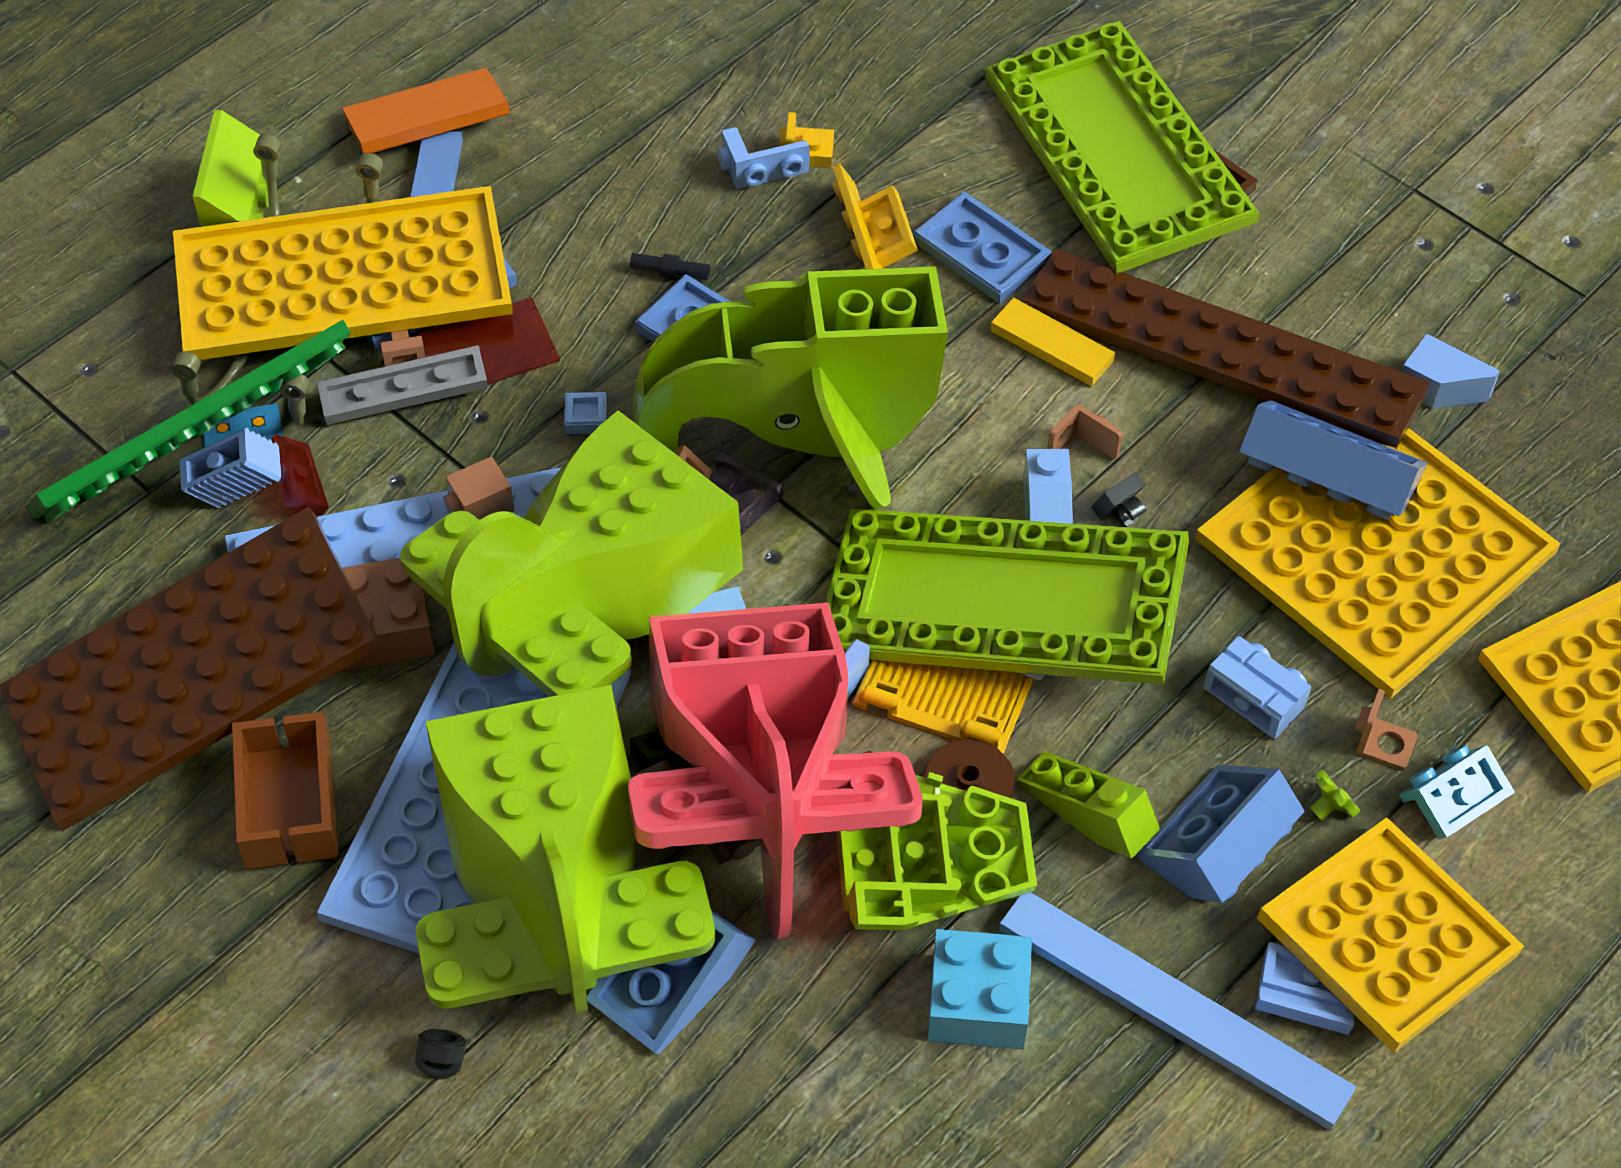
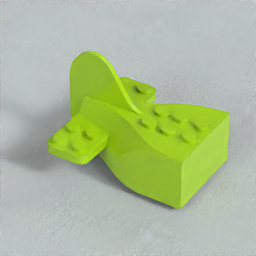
M619 410L600 424L538 494L524 518L512 512L500 511L479 520L467 511H455L446 515L411 540L400 552L403 571L406 575L447 609L457 653L470 669L482 676H496L515 667L549 697L611 685L631 668L630 645L625 640L648 635L649 617L687 614L709 595L716 592L743 571L738 502Z
M612 685L425 721L454 869L462 888L475 903L429 913L422 917L416 926V938L428 998L434 1006L441 1009H451L521 993L553 988L560 995L570 993L575 1015L587 1013L586 989L594 988L598 978L699 956L707 953L713 947L715 942V925L699 867L689 861H677L633 871L638 842L635 838L628 802V783L631 780Z

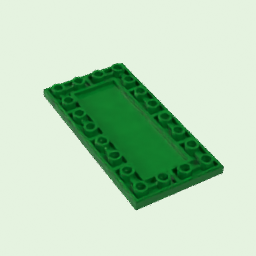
M344 320L339 321L40 491L25 506L32 519L38 520L44 517L47 523L70 511L73 506L81 501L78 497L79 495L83 497L84 501L95 497L108 489L106 486L118 480L119 476L122 480L145 468L143 465L156 457L161 459L180 448V444L193 436L197 438L217 426L216 423L226 417L231 416L232 418L253 406L252 402L265 395L269 397L278 392L283 379L287 383L301 374L305 376L323 366L324 363L346 349L342 341L350 336L351 331Z

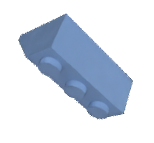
M1217 765L1160 826V830L1136 855L1141 862L1191 899L1223 903L1237 892L1239 884L1247 875L1263 863L1265 855L1281 838L1291 831L1292 825L1305 811L1279 769Z

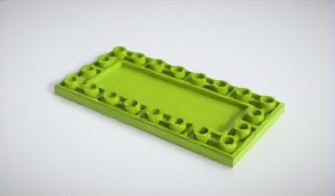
M1120 21L1107 23L1100 28L1080 35H1073L1063 41L1039 47L1034 51L1011 59H1004L997 64L985 67L986 80L1116 274L1259 222V211Z
M850 508L825 603L828 602L844 653L851 643L857 639L870 646L869 660L1164 685L1189 535L1186 531Z

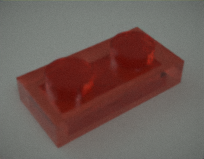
M275 434L271 441L272 443L276 442L279 446L281 478L277 483L285 508L300 512L309 506L316 517L321 516L329 508L309 444Z

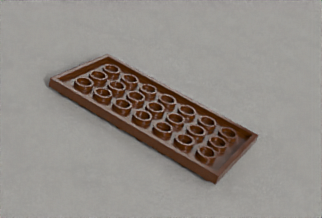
M308 506L0 684V690L54 823L64 831L232 733V723L259 718L382 645L316 515Z

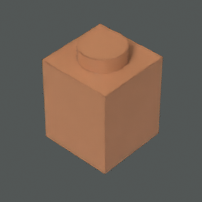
M492 456L445 476L448 494L443 496L449 514L455 511H467L480 520L495 512H515L511 486Z

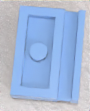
M1271 942L1268 943L1264 953L1258 988L1259 994L1255 1009L1349 1035L1354 1026V1014L1285 946Z

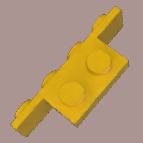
M841 164L834 166L833 170L837 181L832 185L840 202L845 204L846 209L842 211V216L849 230L854 232L855 238L851 240V244L859 260L864 262L865 267L862 269H883L918 251L899 193L893 185L861 201L856 184Z

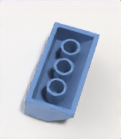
M1272 400L1258 404L1239 451L1248 455L1247 462L1255 467L1271 471L1273 466L1287 471L1288 475L1286 478L1297 484L1310 487L1312 482L1328 488L1326 492L1328 496L1346 503H1350L1352 498L1367 503L1366 511L1385 519H1390L1392 514L1400 516L1404 513L1428 463Z

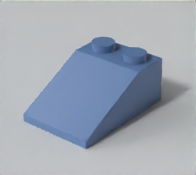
M711 906L715 925V942L707 953L598 978L595 987L587 995V1001L655 1054H660L728 982L756 941V939Z

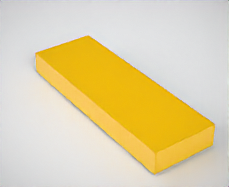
M1013 298L991 322V332L1091 387L1114 362L1115 352L1016 298Z

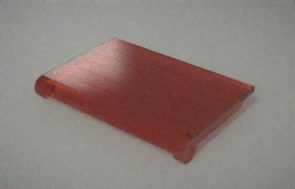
M532 297L513 302V314L449 323L417 334V336L422 337L426 357L479 345L488 385L560 361V357Z

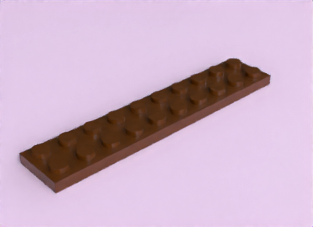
M1057 248L1021 299V302L1075 331L1262 400H1272L1396 449L1425 399L1430 382L1124 272L1116 274L1110 267Z

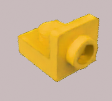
M789 112L787 126H780L779 146L807 141L810 147L809 167L831 168L834 130L796 127V113Z

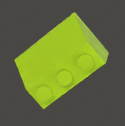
M214 110L193 193V201L200 227L264 218L263 210L264 208H269L266 179L262 175L261 161L253 153L260 134L223 110Z

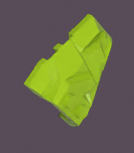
M929 772L927 778L915 775L922 793V816L915 823L901 827L888 826L858 829L856 831H836L842 903L844 910L850 912V920L855 929L905 930L1033 892L1037 887L1026 803L974 786H970L968 791L942 784L944 776Z

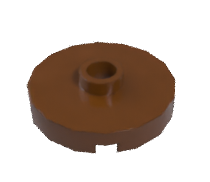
M971 739L950 742L938 749L927 763L925 778L931 772L944 776L942 784L968 791L970 786H974L1012 798L1015 775L1011 762L999 749L986 742ZM971 775L976 777L977 779L974 781H967L963 778V776Z

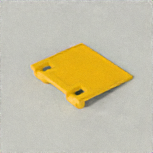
M871 660L852 705L855 708L867 711L871 704L888 710V719L953 741L969 738L983 741L999 749L1004 754L1034 678L1019 672ZM977 720H978V721H981V722H984V723H987V724H990V725H992V726H989V725H986V724L977 722Z

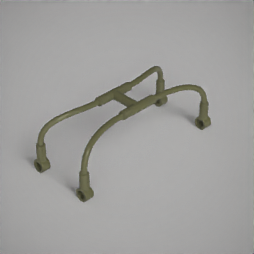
M262 134L256 141L253 153L260 159L262 175L266 179L270 217L280 216L276 178L278 176L277 156L281 143L273 135ZM372 153L362 154L356 167V173L363 181V194L366 197V203L376 202V197L379 195L378 178L383 166L382 159ZM178 352L171 371L172 374L180 379L182 393L187 397L189 403L193 405L232 383L250 353L238 354L220 382L202 397L197 396L199 393L197 373L201 361L196 355L190 352ZM303 374L287 383L283 379L280 387L281 394L288 399L289 413L293 417V422L296 426H301L304 423V415L306 413L304 397L309 386V380Z

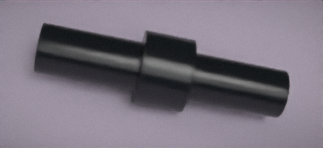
M632 253L630 259V268L658 272L660 277L677 279L678 276L687 274L691 278L708 280L710 276V264L684 261L678 255L664 253L662 257Z

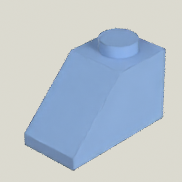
M1426 334L1405 362L1402 369L1403 373L1430 382L1428 393L1422 404L1431 409L1488 402L1500 373L1496 368Z

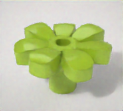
M1320 769L1314 776L1318 780L1317 784L1321 788L1322 796L1310 806V809L1322 821L1334 809L1347 813L1351 818L1358 815L1360 809L1351 801V797L1342 788L1339 789L1330 779L1329 775Z

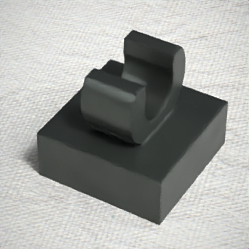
M1134 472L1106 491L1091 508L1100 520L1114 512L1118 522L1123 527H1128L1146 512L1143 503L1135 497L1146 484L1137 472Z

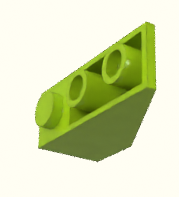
M1044 751L1016 779L1018 785L1095 844L1130 859L1160 830L1145 789Z

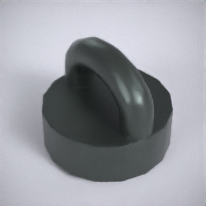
M424 1030L418 1035L415 1061L418 1069L425 1075L437 1079H447L455 1076L462 1067L466 1040L462 1035L449 1030ZM429 1061L435 1062V1063L450 1064V1065L445 1066V1067H440V1066H435V1065L431 1064Z

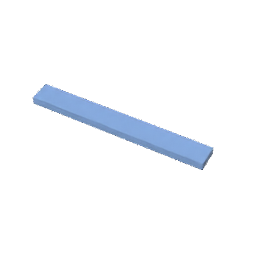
M1031 892L1020 895L1000 923V932L1005 935L1032 937L1031 950L1330 1131L1354 1094L1355 1085Z

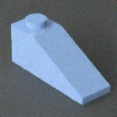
M1026 449L1022 479L1026 520L1073 524L1069 449Z

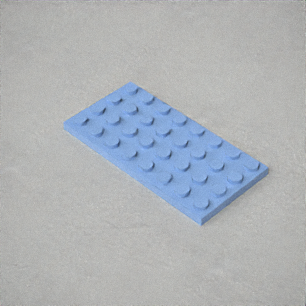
M454 642L317 911L319 921L419 954L416 926L422 917L432 912L475 904L462 888L454 869L425 721L549 696L515 667L496 676L477 674L461 660ZM631 669L611 684L616 707L631 677Z

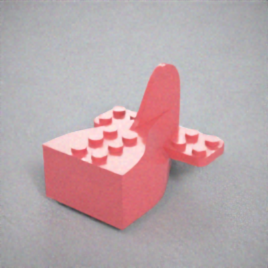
M828 602L649 617L650 707L664 743L694 767L643 773L631 778L628 783V802L635 838L642 846L653 849L760 839L764 895L770 931L774 940L788 939L792 924L794 850L802 835L834 831H856L858 829L888 826L901 827L918 821L922 816V793L911 761L904 754L894 751L833 754L846 735L848 667Z

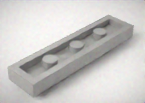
M479 345L317 382L327 425L489 388Z

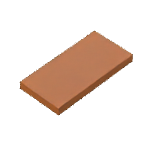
M486 67L342 108L344 118L363 154L379 152L510 114L507 99Z

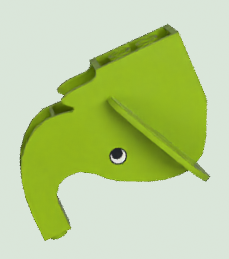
M936 266L807 271L801 273L799 280L762 282L745 286L743 289L744 297L750 301L712 303L693 310L671 324L652 344L641 364L635 383L633 422L672 451L678 447L680 428L689 420L701 417L728 419L746 427L758 437L778 446L814 455L843 457L870 505L875 509H880L888 506L891 502L890 489L880 452L894 447L910 434L935 403L938 395L948 330Z

